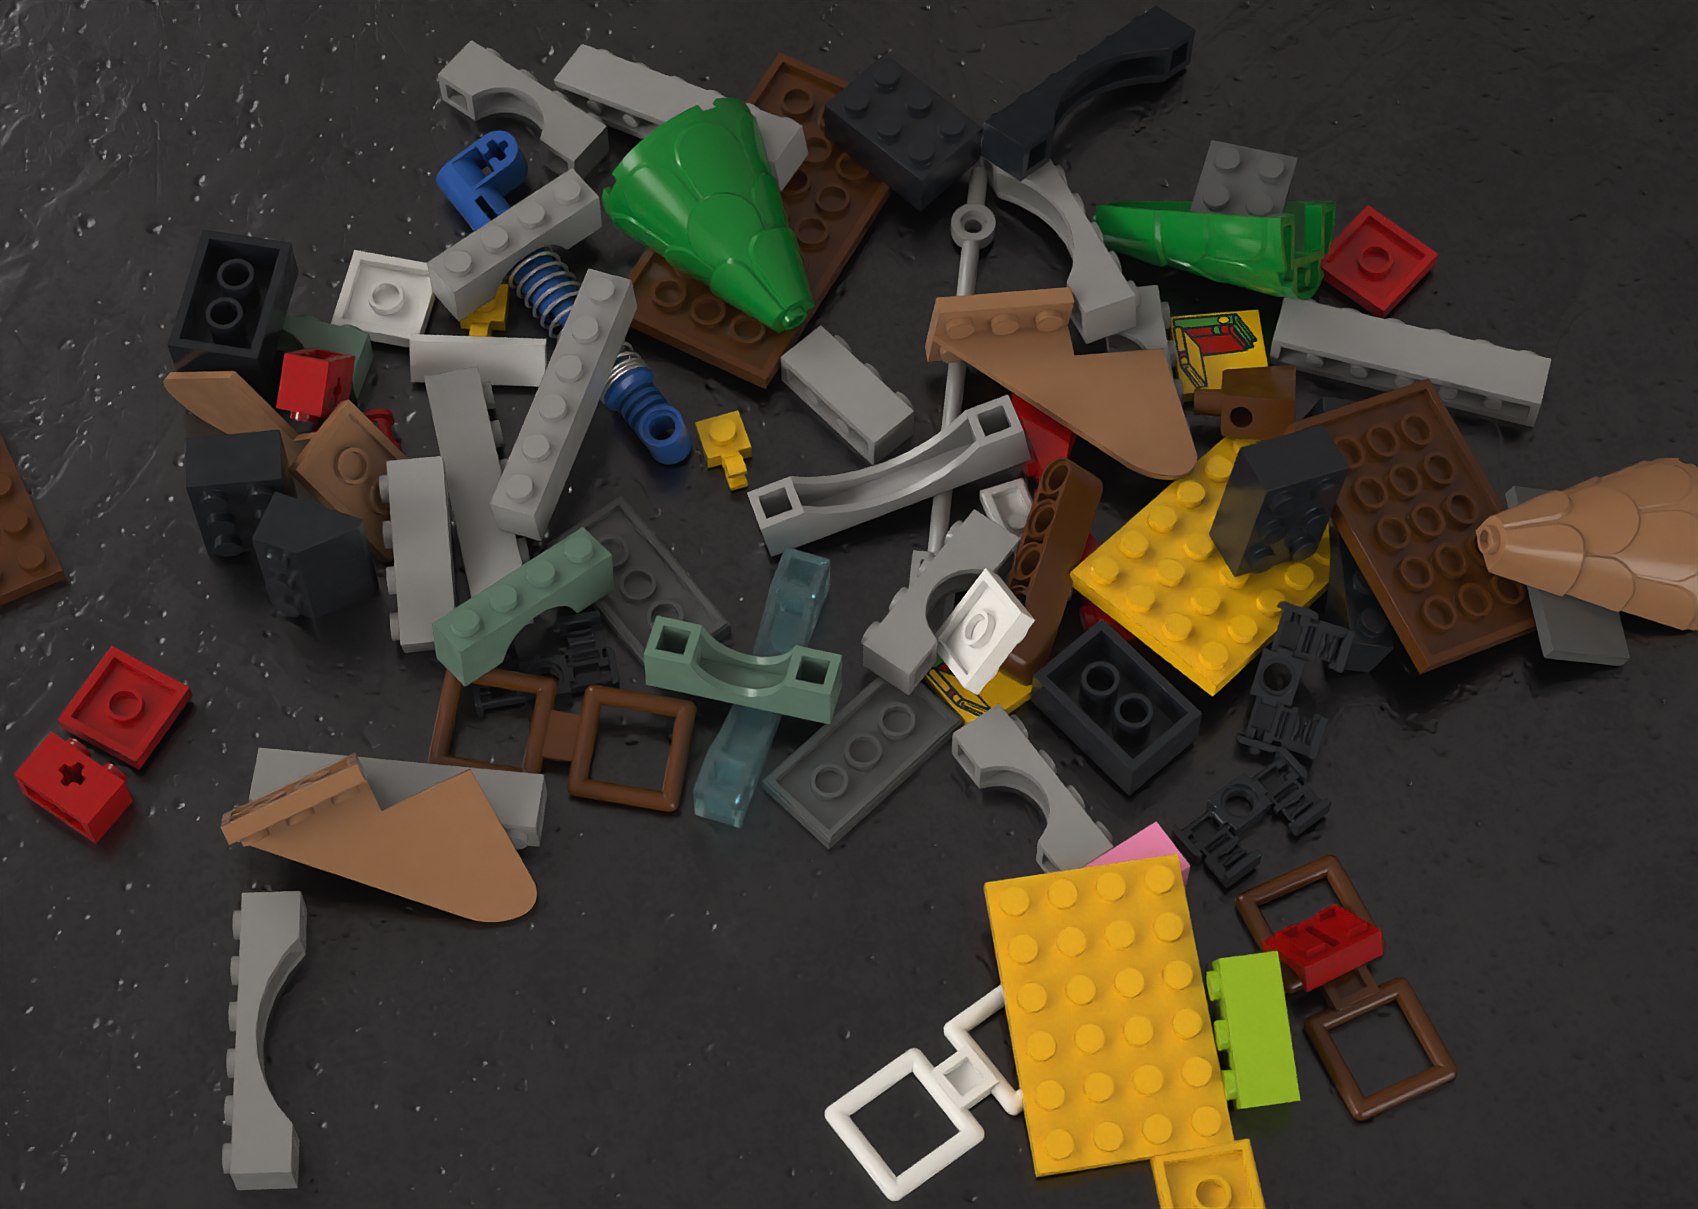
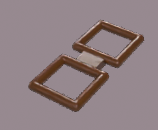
M446 668L427 761L428 764L540 774L543 759L569 763L571 766L567 790L573 796L672 812L678 808L697 712L694 702L601 685H590L585 690L581 715L554 711L557 683L553 678L493 668L472 683L537 694L523 766L520 768L448 755L462 683ZM602 705L676 717L662 791L588 779Z
M1335 855L1323 856L1241 892L1236 896L1235 905L1262 953L1265 952L1262 950V941L1274 936V933L1258 906L1324 877H1327L1344 909L1377 927L1341 862ZM1382 936V945L1384 952L1386 950V941ZM1280 961L1284 992L1292 994L1304 989L1302 981L1294 970ZM1363 964L1318 987L1329 1008L1309 1016L1304 1021V1030L1350 1113L1356 1120L1368 1119L1456 1078L1458 1074L1457 1065L1406 978L1396 977L1377 986L1367 966ZM1397 1000L1434 1066L1364 1097L1328 1030Z

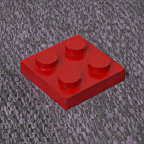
M1367 205L1331 242L1329 253H1324V258L1321 259V270L1324 272L1323 280L1375 317L1384 319L1436 265L1438 253Z
M111 646L57 720L62 729L140 770L193 695L190 687Z

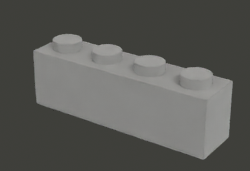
M443 456L386 461L387 475L379 476L381 502L390 503L391 520L383 521V537L385 549L393 548L394 566L386 567L389 595L397 594L398 612L390 613L392 641L400 640L404 653L435 650L432 623L457 608L446 464Z

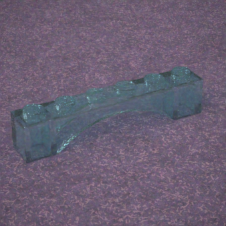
M789 547L784 548L770 585L764 613L751 653L752 656L774 657L786 654L795 645L808 647L830 588V559ZM732 704L721 730L708 749L694 786L695 815L741 828L783 714Z

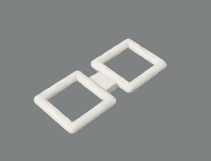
M1001 985L945 1024L944 1034L958 1051L934 1068L921 1050L911 1048L825 1110V1118L889 1200L898 1201L983 1140L984 1129L970 1113L969 1109L992 1093L1010 1115H1018L1024 1111L1020 1089L1015 1091L968 1033L1005 1006ZM913 1072L960 1132L896 1177L849 1116Z

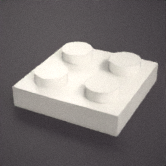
M354 250L331 324L338 326L345 324L353 325L364 332H368L370 341L410 348L409 340L411 334L424 335L436 297L432 292L427 263Z
M985 568L934 635L938 640L937 653L962 686L978 695L988 681L995 677L999 667L1014 647L1025 638L1028 629L1035 619L997 574Z

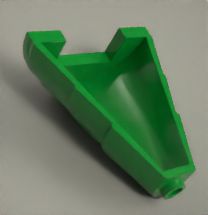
M724 97L715 99L713 102L715 107L705 111L699 105L693 106L656 128L623 158L612 173L617 180L613 188L611 189L609 186L603 190L601 198L602 209L617 229L664 257L673 267L708 286L711 293L779 334L783 330H791L806 319L807 311L815 305L796 234L789 228L778 182L772 175L757 119L751 114L746 103L737 98Z
M1110 201L1096 205V212L1093 214L1091 222L1095 221L1098 224L1106 249L1161 268L1168 265L1219 283H1229L1275 297L1308 300L1316 293L1324 277V272L1321 270V259L1324 258V253H1329L1333 240L1336 201H1287L1284 213H1276L1267 217L1190 211L1193 201Z

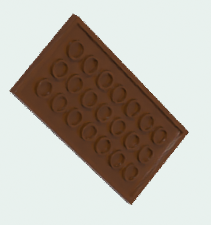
M779 52L745 102L778 117L791 118L803 127L808 156L784 189L780 191L789 228L796 234L815 305L807 311L806 319L797 327L791 330H783L779 334L711 293L708 286L673 267L664 257L647 247L626 278L632 280L637 303V310L630 324L631 328L764 389L767 388L781 366V356L794 346L893 192L889 186L824 136L825 104L850 84L849 82Z

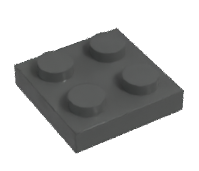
M1211 140L1190 211L1264 217L1276 213H1284L1297 171L1298 157Z

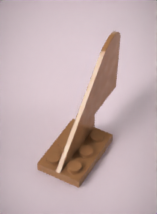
M1071 287L936 298L925 343L928 362L943 361L946 363H957L964 360L1139 474L1156 479L1179 480L1192 473L1197 462V452L1163 348L1074 355L1068 328V322L1074 305Z
M235 371L170 372L163 381L167 391L193 414L227 434L280 429L290 466L287 471L325 508L363 519L371 553L381 562H391L393 560V548L385 549L383 521H390L391 516L390 503L381 502L379 476L387 475L386 461L408 458L350 400L340 401L317 432L299 434Z
M355 752L237 807L222 816L221 830L229 845L240 842L243 847L249 845L475 921L501 922L517 918L531 910L537 898V888L534 880L471 769L381 810L365 777L364 768Z

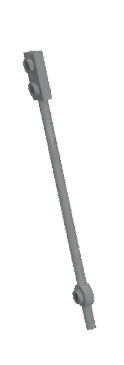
M983 167L971 169L967 204L959 207L951 219V236L954 242L962 247L956 296L975 295L979 250L987 247L995 236V216L989 208L984 206L988 170ZM976 229V230H978L979 232H978V233H969V232H967V230ZM964 360L957 363H949L941 431L949 426L962 412L967 362ZM953 489L933 497L927 551L913 550L909 588L918 578V569L925 558L931 553L937 555L945 545L944 540L949 528ZM956 593L942 599L930 612L927 623L934 635L954 610Z

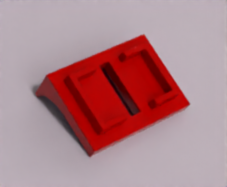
M1333 904L1317 912V915L1297 925L1292 924L1276 932L1274 936L1262 941V950L1265 952L1278 951L1279 960L1294 970L1302 981L1304 990L1309 992L1383 955L1382 930L1341 906Z

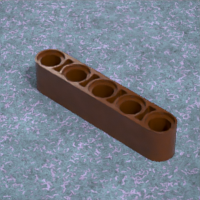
M1062 456L1050 462L1041 476L1006 583L1035 621L1028 629L1025 638L1014 647L1001 664L998 672L1024 686L1032 685L1033 675L1048 663L1073 585L1070 573L1080 563L1103 490V484L1099 477Z

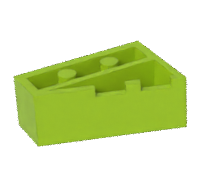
M1278 951L1219 958L1206 964L1207 988L1210 1000L1213 1001L1216 1016L1214 1036L1218 1051L1222 1050L1226 1067V1070L1221 1071L1226 1101L1232 1100L1234 1110L1301 1101Z

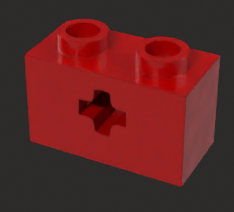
M314 347L284 353L276 408L291 411L290 418L298 421L316 423L318 418L327 419L340 401L349 400L356 356Z
M51 731L14 773V776L25 796L97 844L133 802L126 785L128 778L113 764L106 762L102 766L91 759L90 751L76 739L69 737L65 741Z

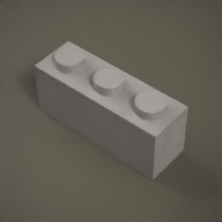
M820 325L781 356L782 381L873 466L914 434V408L909 399L901 392L894 393L885 385L879 372L869 363L863 364L852 354L846 341L840 336H832Z

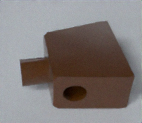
M1296 365L1226 369L1222 371L1221 389H1194V416L1221 417V435L1224 437L1269 440L1283 436L1282 432L1291 423L1295 422Z

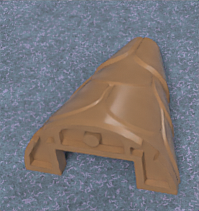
M1672 457L1658 458L1652 461L1643 460L1601 478L1598 476L1592 477L1563 491L1551 490L1488 517L1476 530L1478 548L1483 553L1488 572L1561 597L1567 594L1616 612L1624 611L1680 630H1698V467L1694 464H1685L1679 461V458Z

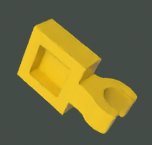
M500 284L495 298L460 320L461 329H470L469 336L492 337V330L506 331L510 300L509 284Z
M739 411L695 422L696 435L708 469L722 465L731 491L747 487L748 482L745 476L747 469L743 459L752 457V448Z

